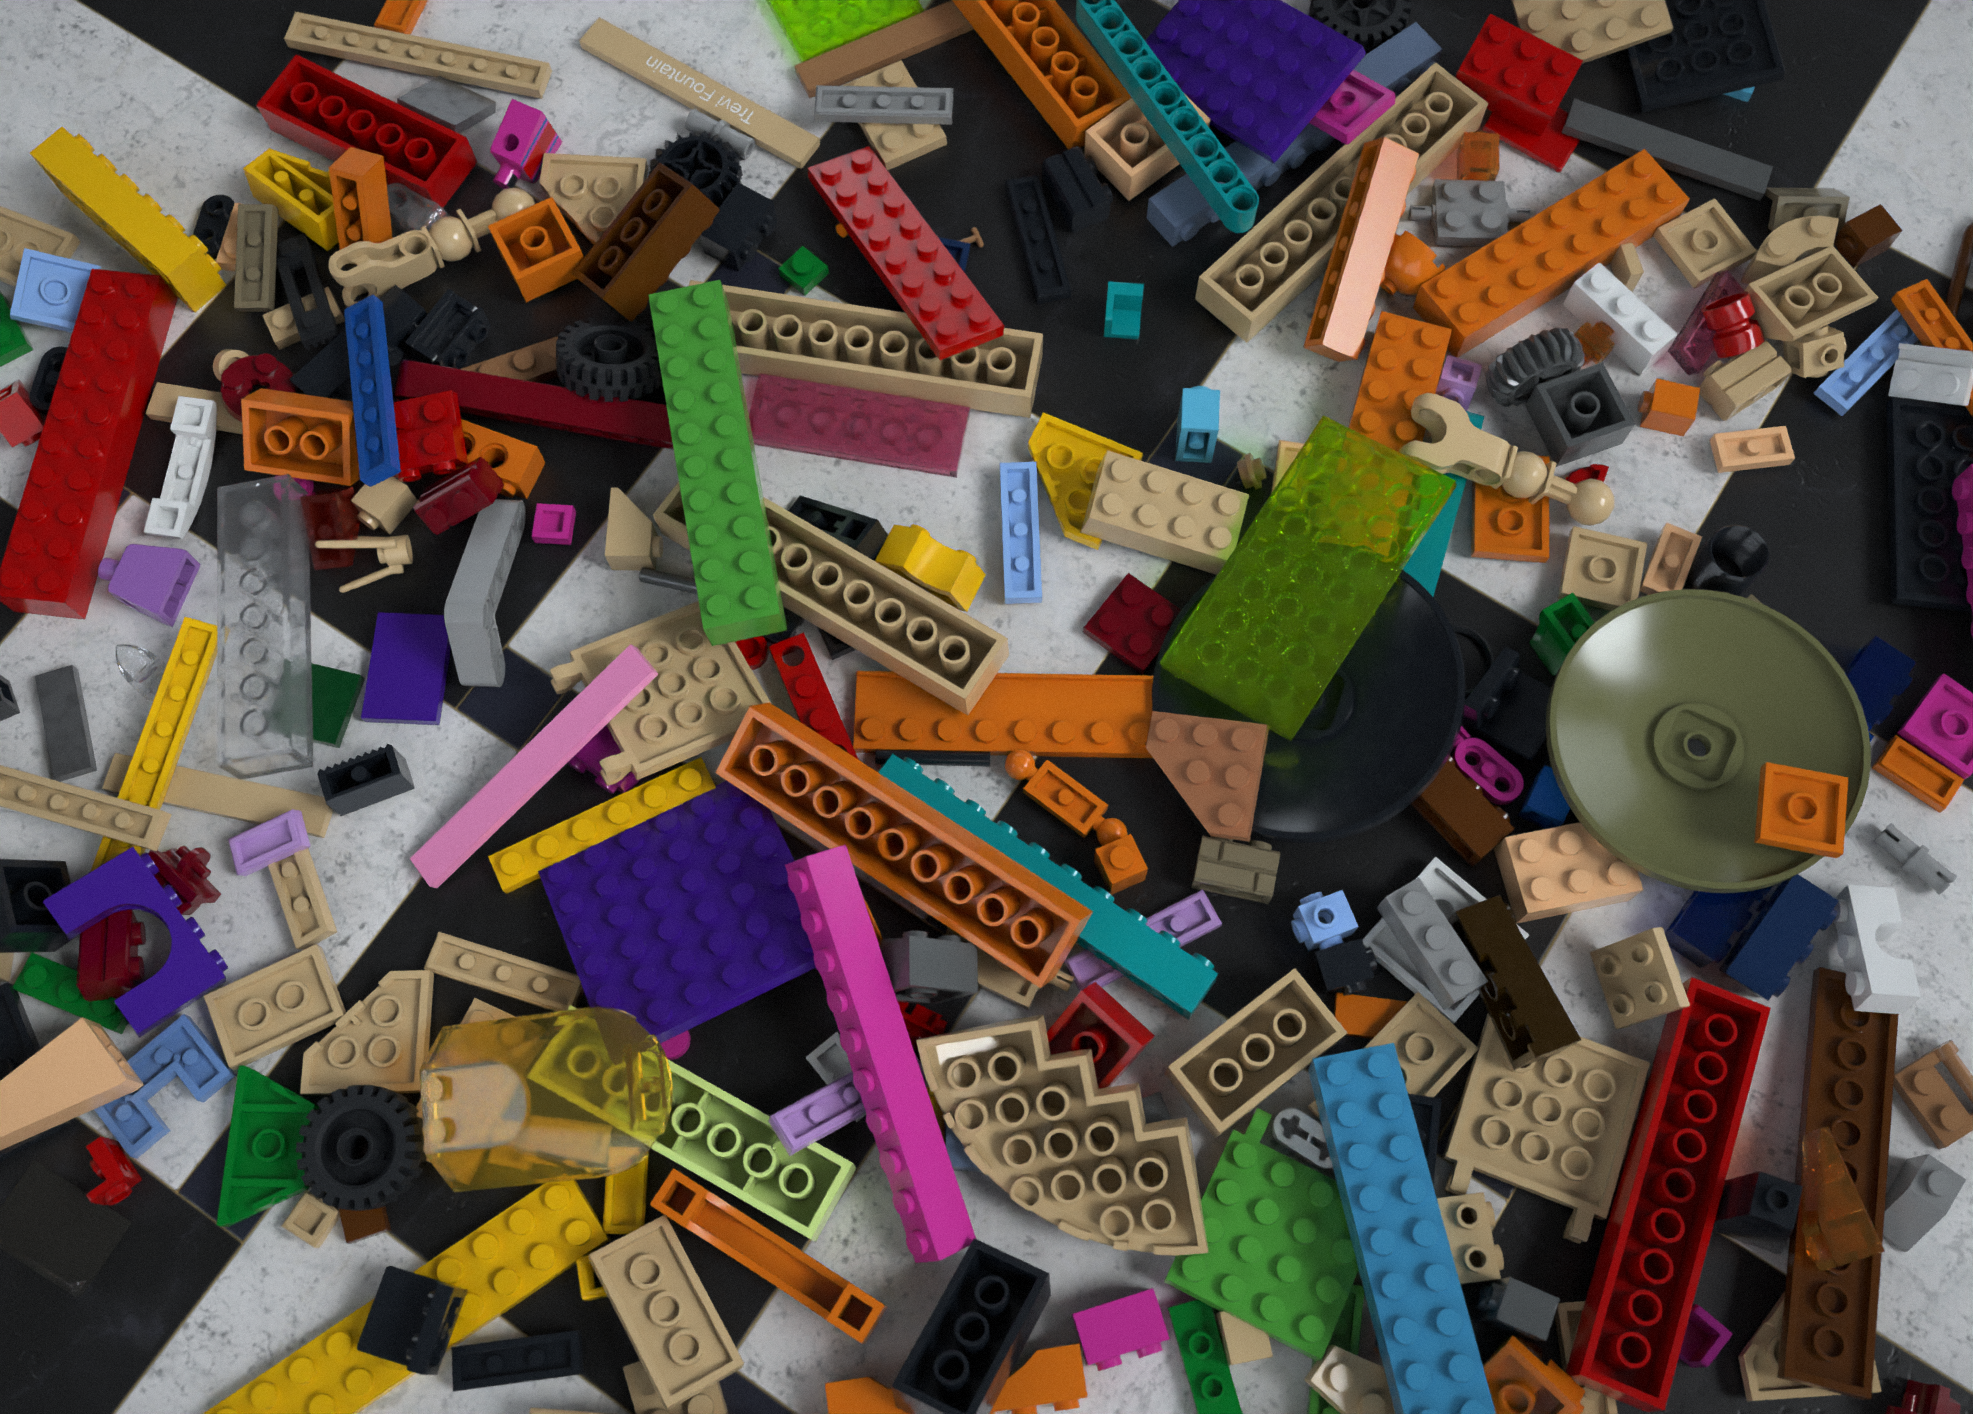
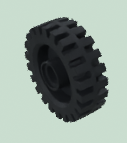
M1311 0L1309 16L1364 47L1366 54L1406 29L1412 3L1411 0Z
M601 316V321L591 317L587 318L586 324L579 320L574 322V327L568 325L564 328V332H560L556 342L557 375L562 384L566 383L567 389L570 391L576 389V394L584 397L589 393V397L592 400L598 401L599 397L602 396L605 397V402H613V397H618L620 402L628 401V396L630 395L634 399L642 398V392L649 395L653 392V388L657 389L661 385L662 375L654 330L650 331V326L646 324L638 326V321L636 320L626 323L623 317H616L615 321H610L609 316Z
M372 1085L347 1086V1089H338L332 1092V1097L321 1099L317 1103L319 1108L311 1110L306 1116L310 1120L309 1124L301 1126L299 1134L304 1136L303 1142H297L296 1152L302 1153V1159L296 1160L299 1170H304L305 1174L301 1178L305 1185L312 1187L310 1192L316 1198H322L323 1203L329 1206L352 1211L384 1207L387 1203L395 1202L401 1198L400 1194L402 1192H408L414 1185L411 1182L413 1178H419L423 1170L419 1167L420 1162L426 1161L428 1153L423 1151V1144H428V1135L422 1132V1128L426 1126L423 1118L417 1116L419 1111L415 1105L408 1103L406 1097L393 1090ZM365 1137L368 1141V1151L365 1156L360 1158L357 1153V1145Z

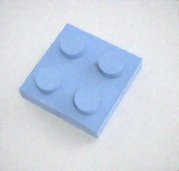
M24 248L10 318L72 333L91 269H101V266Z

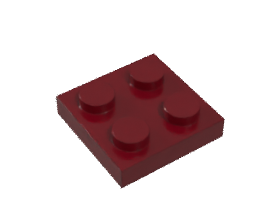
M1128 573L1083 627V633L1138 673L1144 675L1157 659L1165 636L1181 609Z

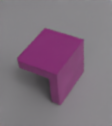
M1693 1304L1679 1358L1690 1368H1707L1733 1334L1701 1306Z

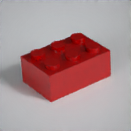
M1490 14L1455 78L1488 103L1486 109L1541 136L1583 60Z

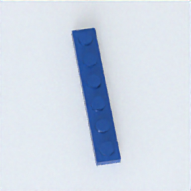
M374 294L344 309L360 481L369 487L401 472L383 302Z

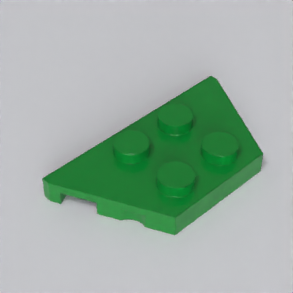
M239 1065L216 1224V1226L230 1227L305 1190H309L310 1187L305 1185L301 1178L305 1174L304 1170H299L296 1160L302 1159V1153L296 1152L297 1142H303L304 1136L300 1135L299 1131L302 1125H308L310 1122L306 1116L311 1110H317L319 1106L245 1065Z

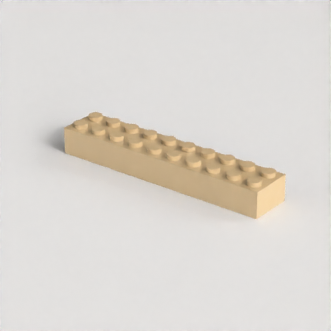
M1435 62L1395 99V104L1352 142L1341 147L1201 274L1198 279L1195 300L1248 343L1327 269L1364 143L1386 137L1419 153L1415 165L1416 175L1410 183L1408 195L1479 129L1488 103Z
M690 280L689 286L706 282ZM723 285L729 303L741 373L1031 418L1043 355L1042 333L1004 328V336L939 360L904 312Z
M678 481L653 516L662 535L690 551ZM764 497L783 606L968 716L1009 657L1008 638Z

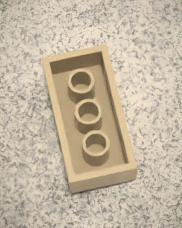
M1107 450L1098 466L1081 533L1217 575L1228 568L1233 562L1249 494Z
M1294 968L1170 1064L1164 1074L1216 1139L1309 1066L1313 1058L1320 1057L1338 1043L1348 1032Z

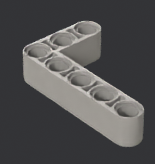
M495 499L492 505L478 512L446 599L444 608L445 626L459 682L462 686L501 687L504 682L505 660L495 613L525 527L526 510L522 500Z

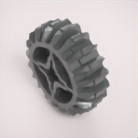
M1553 328L1550 331L1543 330L1537 335L1531 334L1529 338L1523 341L1519 340L1516 345L1507 348L1505 353L1498 355L1496 361L1489 365L1485 377L1491 396L1495 397L1497 403L1502 404L1503 407H1509L1513 404L1517 407L1521 403H1527L1536 385L1581 370L1585 363L1583 346L1568 328Z

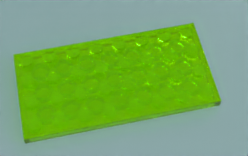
M1322 416L1160 661L1161 667L1256 722L1267 724L1270 730L1292 741L1455 490L1456 480L1326 416Z

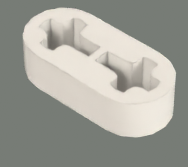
M1287 1108L1280 1111L1271 1124V1133L1274 1140L1312 1166L1321 1170L1332 1169L1330 1157L1324 1161L1318 1157L1320 1150L1309 1143L1311 1139L1319 1144L1326 1142L1322 1124L1295 1108ZM1291 1118H1295L1298 1121L1296 1128L1307 1135L1305 1140L1296 1134L1286 1138L1283 1135L1285 1128L1280 1124L1281 1120L1288 1122Z

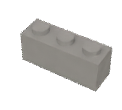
M1419 877L1386 896L1377 907L1378 911L1443 1010L1474 993L1488 982Z

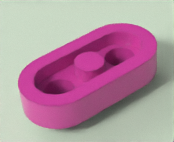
M1468 738L1459 743L1454 750L1452 758L1455 762V767L1465 778L1470 777L1476 781L1483 791L1482 795L1492 803L1498 805L1510 804L1521 794L1524 786L1521 773L1485 741L1478 738ZM1465 756L1474 757L1477 765L1471 766L1467 764ZM1496 781H1500L1505 784V792H1501L1496 789Z

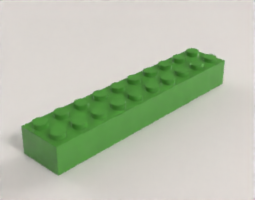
M721 280L648 294L703 630L712 646L787 631L730 308Z

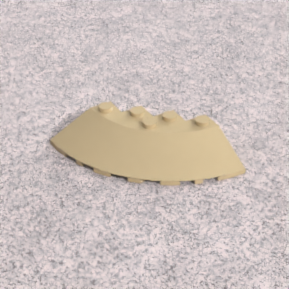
M1044 1014L991 1023L916 1040L925 1077L931 1092L933 1091L936 1101L944 1114L943 1118L949 1129H952L964 1146V1151L983 1174H987L999 1187L1010 1195L1009 1198L1028 1212L1031 1210L1046 1221L1058 1226V1229L1086 1241L1090 1239L1113 1246V1249L1127 1251L1129 1249L1140 1252H1153L1154 1255L1172 1256L1208 1253L1196 1164L1187 1117L1146 1123L1139 1083L1098 1089L1091 1048L1051 1055Z

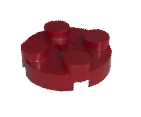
M263 353L258 356L252 355L240 358L224 370L221 375L222 402L228 413L236 420L242 422L241 399L250 395L249 392L253 389V385L260 384L270 390L297 393V389L289 380L293 374L271 354Z

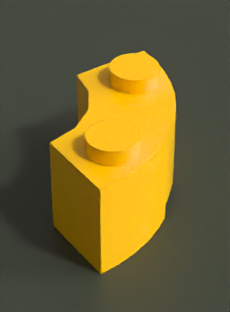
M894 524L875 559V562L929 591L932 595L956 609L965 612L968 611L986 576L977 565L976 558L972 554L964 550L955 551L933 539L926 529L914 524L910 525V527Z

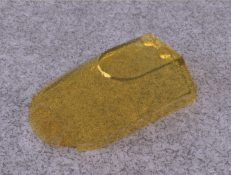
M611 1007L580 1008L443 1026L419 1070L425 1155L453 1192L599 1178L625 1172L635 1167L648 1156L647 1152L656 1141L658 1135H663L672 1107L673 1083L671 1070L659 1040L654 1034L650 1035L636 1021L635 1016Z

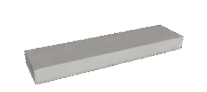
M816 85L815 122L952 125L953 88Z

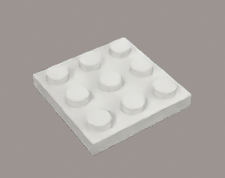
M1436 856L1418 876L1446 919L1457 910L1487 900ZM1383 917L1362 940L1364 947L1370 946L1378 963L1413 993L1419 992L1452 1024L1459 1019L1480 994L1477 990L1443 1010ZM1517 925L1526 940L1529 934Z

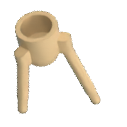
M408 535L391 537L348 536L346 540L317 541L315 543L317 548H377L379 562L381 564L387 563L389 566L340 586L339 591L341 593L359 588L392 574L404 573L403 565L412 564L413 562L412 546Z

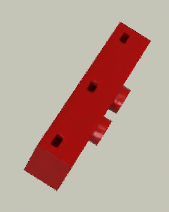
M804 632L769 646L772 658L799 722L833 744L842 746L847 753L858 759ZM800 649L804 651V660L797 666H789L782 660V656Z

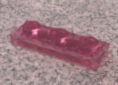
M1728 270L1716 272L1668 350L1687 375L1699 374L1714 350L1712 339L1716 331L1707 328L1701 309L1722 297L1744 292L1743 288Z

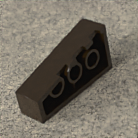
M1500 895L1457 910L1447 919L1488 980L1478 991L1514 1070L1558 1054L1582 1040L1517 927L1516 918L1511 907L1508 904H1504Z

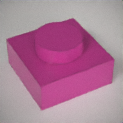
M537 503L532 531L534 542L571 545L576 516L574 506Z

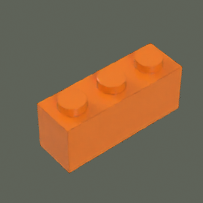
M350 147L329 166L340 250L356 242L370 241L382 243L393 238L384 156Z

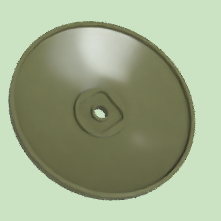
M1682 589L1650 594L1627 602L1596 621L1579 638L1560 666L1550 691L1546 713L1547 749L1553 773L1567 804L1593 838L1611 854L1639 872L1666 884L1708 893L1754 891L1786 881L1807 870L1824 857L1754 843L1760 767L1766 762L1848 777L1845 834L1854 823L1863 804L1871 769V746L1864 711L1855 689L1834 657L1809 632L1785 615L1748 598L1711 590ZM1695 739L1700 741L1705 746V756L1692 754L1687 746L1688 740Z

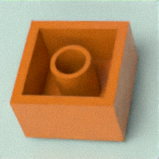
M553 197L488 225L496 246L526 302L577 279L572 273L584 259V256Z

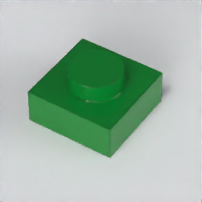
M804 246L778 268L780 276L804 296L829 274L828 266Z

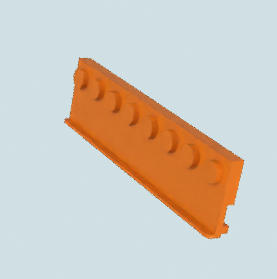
M893 671L856 672L853 748L856 753H875L876 750L990 752V755L1008 756L1012 751L1022 749L1028 751L1032 756L1153 758L1146 749L1153 712L1152 686L1154 676L997 673L967 716Z

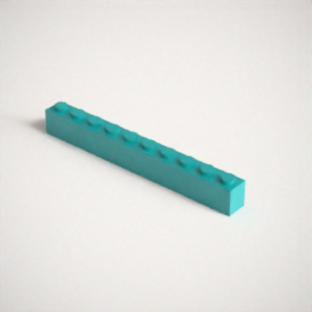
M894 754L891 755L878 773L1092 910L1091 917L1075 943L1083 949L1092 952L1096 958L1108 963L1114 970L1116 969L1121 972L1124 977L1189 1021L1218 976V973L1212 970L1214 965L1211 961L1198 953H1194L1191 956L1179 947L1181 943L1173 935L1164 930L1157 933L1146 925L1147 919L1132 908H1128L1126 911L1113 903L1115 898L1105 889L1099 886H1095L1092 889L1082 882V876L1074 868L1067 864H1063L1061 867L1048 859L1050 854L1044 848L1034 842L1027 845L1016 837L1018 833L1010 825L1001 820L996 824L984 816L986 811L979 804L970 799L964 802L953 795L955 791L949 784L939 778L933 781L922 774L923 768L914 760L908 757L902 760Z

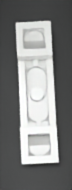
M178 396L170 430L176 434L160 499L152 498L144 529L145 534L183 539L193 523L202 502L214 454L217 423V404L214 400Z

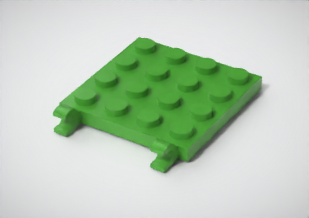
M1257 1107L1244 1134L1234 1129L1231 1132L1201 1198L1208 1253L1175 1256L1164 1282L1221 1312L1225 1311L1267 1333L1269 1337L1315 1361L1322 1360L1359 1270L1336 1180L1260 1143L1272 1114Z

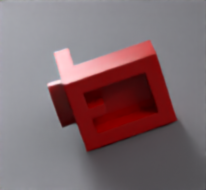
M100 1136L86 1146L93 1157L90 1161L93 1171L98 1177L105 1180L86 1195L90 1203L114 1205L123 1201L132 1193L131 1188L142 1181V1178L117 1140Z

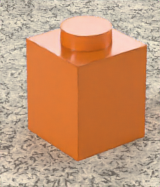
M1656 379L1649 391L1644 390L1640 396L1637 411L1642 413L1640 427L1684 436L1695 421L1700 388Z
M1131 834L1095 849L1093 862L1107 891L1111 895L1145 880L1148 867Z

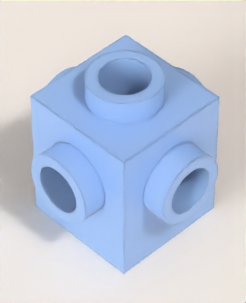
M1343 890L1327 896H1323L1322 892H1316L1300 900L1301 905L1297 907L1293 914L1294 920H1291L1296 939L1299 943L1305 942L1308 951L1319 947L1320 950L1344 944L1342 939L1351 936L1359 927Z

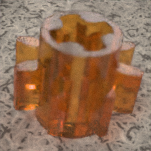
M1587 321L1574 334L1575 338H1578L1583 346L1582 350L1585 354L1583 366L1585 364L1588 365L1590 361L1595 364L1601 363L1616 345L1610 340L1615 331L1603 321L1597 322L1594 326Z

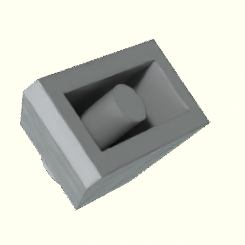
M1930 1154L1907 1159L1886 1193L1883 1238L1901 1251L1908 1252L1947 1214L1966 1179Z

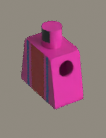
M511 100L490 150L500 164V168L493 179V182L503 189L513 188L519 178L531 184L536 183L541 175L544 153L555 154L561 146V139L542 111L517 100Z

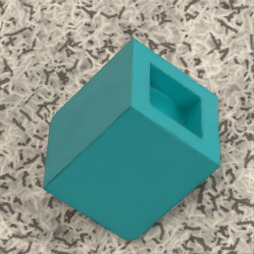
M1108 281L1104 337L1139 338L1144 284Z

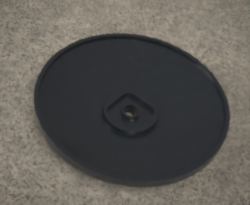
M1321 543L1287 545L1257 553L1231 565L1202 586L1185 604L1167 632L1158 654L1152 686V711L1267 724L1269 731L1251 834L1283 842H1326L1362 833L1386 822L1414 802L1434 781L1453 750L1461 728L1466 693L1464 665L1457 638L1444 611L1433 596L1403 569L1374 554L1348 546ZM1314 691L1320 695V701L1315 707L1304 708L1299 704L1300 697L1305 692Z

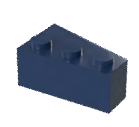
M1798 874L1778 883V887L1769 900L1763 899L1756 909L1759 914L1750 927L1742 931L1719 968V971L1769 1001L1772 995L1779 997L1791 980L1787 974L1796 962L1802 964L1808 958L1814 948V944L1810 943V941L1819 929L1825 931L1832 924L1838 913L1834 908L1839 900Z

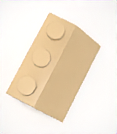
M1833 245L1748 284L1744 292H1749L1755 309V313L1750 319L1758 320L1764 338L1789 342L1864 308L1878 299V296Z

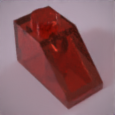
M353 487L319 490L300 497L314 570L353 565L356 548H317L315 546L317 541L357 540L360 520L357 518L358 509L351 502L355 496Z

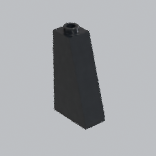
M1761 1171L1725 1180L1712 1231L1772 1253L1781 1254L1794 1229L1803 1186Z

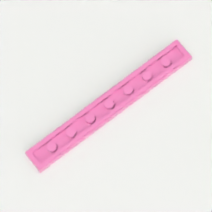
M630 644L410 858L429 887L438 888L658 675L657 671L637 647Z

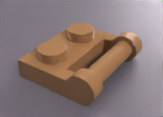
M1952 1040L1942 1043L1894 1073L1893 1087L1938 1149L1948 1147L1973 1131V1112L1970 1114L1967 1112L1934 1067L1942 1061L1973 1104V1075L1957 1055L1959 1049Z

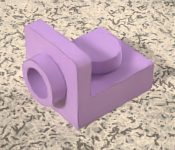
M1447 355L1435 394L1459 403L1467 411L1476 390L1482 365Z

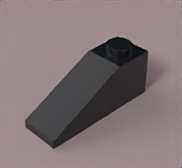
M801 495L788 510L874 561L888 536L878 519Z

